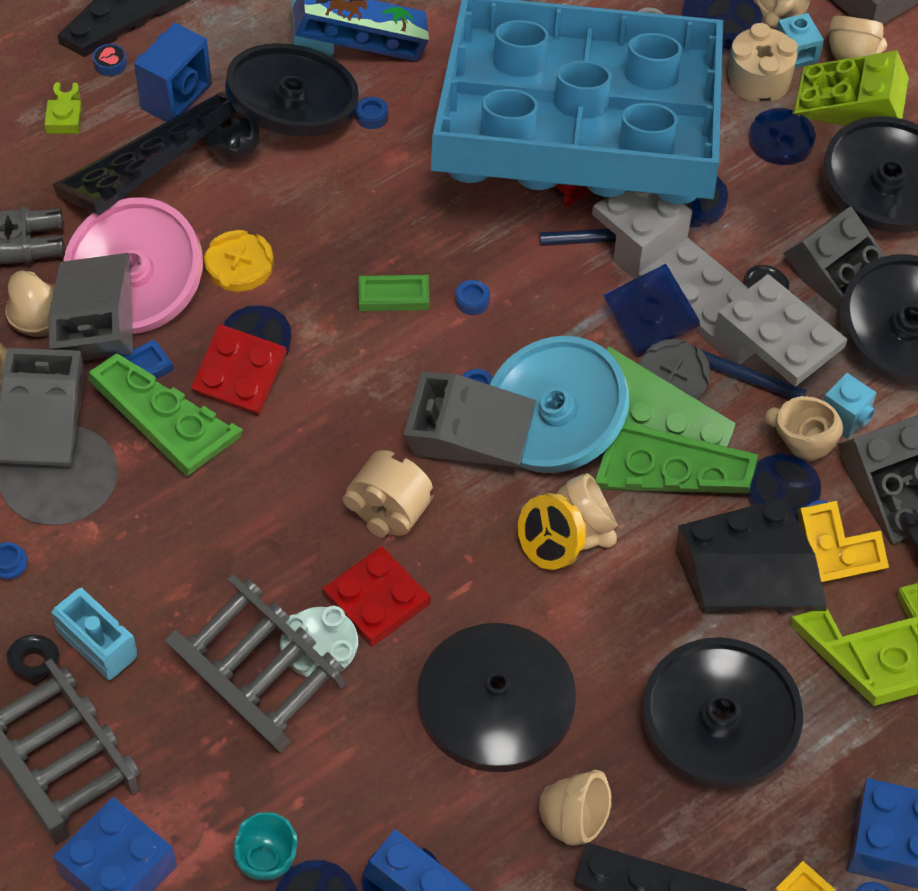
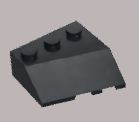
M785 497L678 525L676 555L704 611H751L753 607H776V611H791L792 607H812V611L827 610L815 552Z

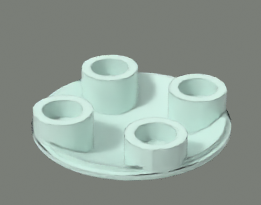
M313 607L289 616L290 619L286 624L294 631L302 627L317 642L313 649L321 656L326 652L330 653L344 669L352 662L358 648V635L354 624L340 607ZM283 634L280 640L281 651L291 642ZM303 653L289 665L294 672L304 677H308L317 668Z

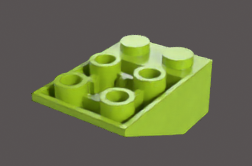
M898 51L803 66L794 111L795 117L843 126L859 119L875 116L902 119L909 77Z

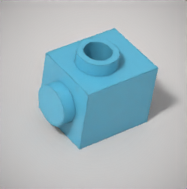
M805 13L778 20L777 30L794 39L798 44L794 69L819 63L824 39L809 14Z
M848 373L829 390L824 398V401L830 404L840 416L843 424L842 436L846 439H849L860 426H866L875 413V409L872 406L877 393Z

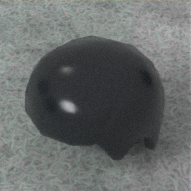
M232 117L230 127L223 128L218 125L206 135V146L222 162L229 164L240 162L250 156L259 143V127L246 118L237 119Z

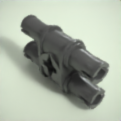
M22 206L18 210L0 211V265L16 263L30 265L36 259L64 257L65 253L63 251L65 249L62 235L31 238L33 232L64 229L61 207L30 211V208Z

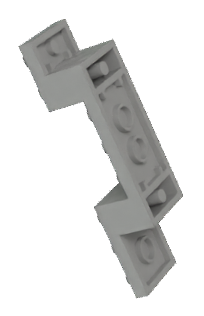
M626 191L620 196L605 197L593 206L592 215L616 234L613 261L728 360L742 364L756 353L796 387L845 348L846 337L772 276L767 274L748 289L747 286L688 238L692 211L684 204L666 202L657 193Z

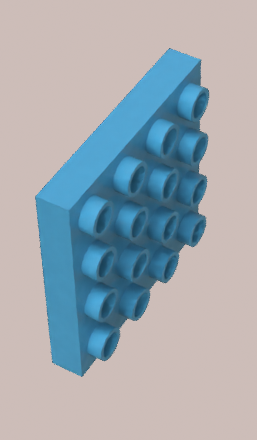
M461 0L432 135L431 171L448 172L453 179L465 183L480 182L488 176L517 179L523 186L535 190L549 189L557 183L587 186L594 194L604 197L620 196L626 191L657 193L662 200L673 204L690 203L696 198L714 199L720 149L723 20L522 0Z

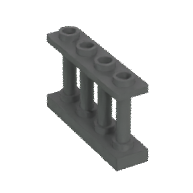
M232 573L227 580L237 593L195 636L191 633L185 638L175 629L165 641L271 745L282 753L292 742L283 732L288 727L286 722L329 678L342 689L347 684L340 674L344 667L330 653L326 652L321 656L315 651L313 647L317 642L302 627L294 631L286 624L290 617L275 602L267 606L260 599L264 593L248 577L241 582ZM250 603L264 617L221 661L217 658L211 663L203 656L208 651L206 646ZM276 627L291 642L248 686L243 684L238 689L230 681L234 676L232 671ZM303 653L317 668L274 712L270 710L265 715L256 706L261 701L258 697Z
M51 658L44 662L50 680L0 710V765L56 846L69 838L65 822L70 820L69 815L120 782H123L130 794L134 795L139 791L136 777L140 775V772L128 754L122 757L115 747L119 743L109 726L105 724L100 727L94 717L98 714L86 695L81 698L73 689L77 685L69 670L65 666L59 669ZM57 693L61 695L69 706V710L19 741L16 738L9 741L3 733L7 729L6 725ZM78 722L81 723L91 739L41 770L35 768L30 771L23 762L28 759V753ZM101 751L112 769L63 800L55 799L51 802L44 792L49 789L48 784Z

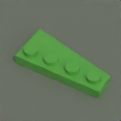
M608 346L607 351L619 364L628 384L629 409L625 422L729 447L736 423Z
M117 353L89 372L88 380L187 477L242 436L243 429L233 423L229 426L216 418L217 413L205 406L199 408L186 400L184 393L174 387L172 389L166 388L156 382L154 375Z
M625 422L617 438L605 450L595 481L601 490L749 493L759 455Z

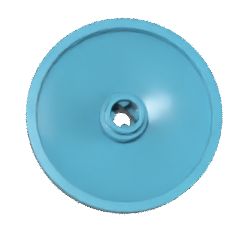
M549 337L523 347L502 364L490 383L491 386L536 401L520 467L534 472H564L589 463L602 454L617 438L623 428L629 409L628 384L615 358L602 346L580 337Z

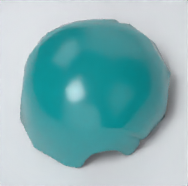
M258 812L248 817L239 825L234 841L233 859L236 861V866L242 874L254 880L277 879L289 870L294 861L297 848V834L289 820L275 812Z

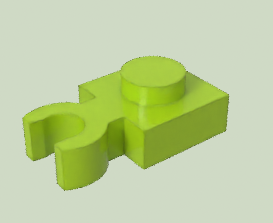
M59 82L54 84L55 100H48L45 117L46 134H80L83 108L81 100H79L78 83H73V88L69 92H62Z

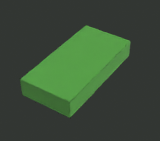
M428 275L359 276V311L429 310Z

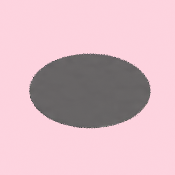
M78 426L71 466L2 463L0 467V491L8 506L19 516L29 521L46 525L72 523L94 513L110 497L118 477L117 459L110 445L101 436L89 429Z

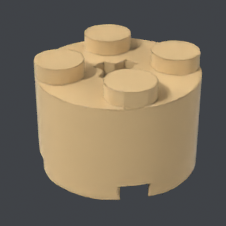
M756 23L752 25L751 29L740 33L732 43L727 71L732 91L741 98L752 102H760L761 98H771V101L783 97L791 86L797 59V42L784 33L771 29L764 23Z
M386 450L376 451L371 455L349 484L342 498L345 506L355 511L366 521L368 530L380 538H384L387 534L395 536L406 535L434 496H430V491L433 489L430 479L415 463L407 458L401 463L391 458L394 452Z

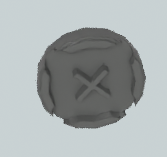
M666 339L652 345L646 351L639 364L696 400H699L705 394L710 381L709 361L703 351L697 346L694 347L687 344V341L681 339Z

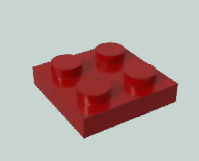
M219 324L191 389L196 394L260 416L287 350L285 346Z
M383 546L322 588L323 597L332 606L340 607L344 611L345 615L354 624L357 633L371 648L431 604V596Z

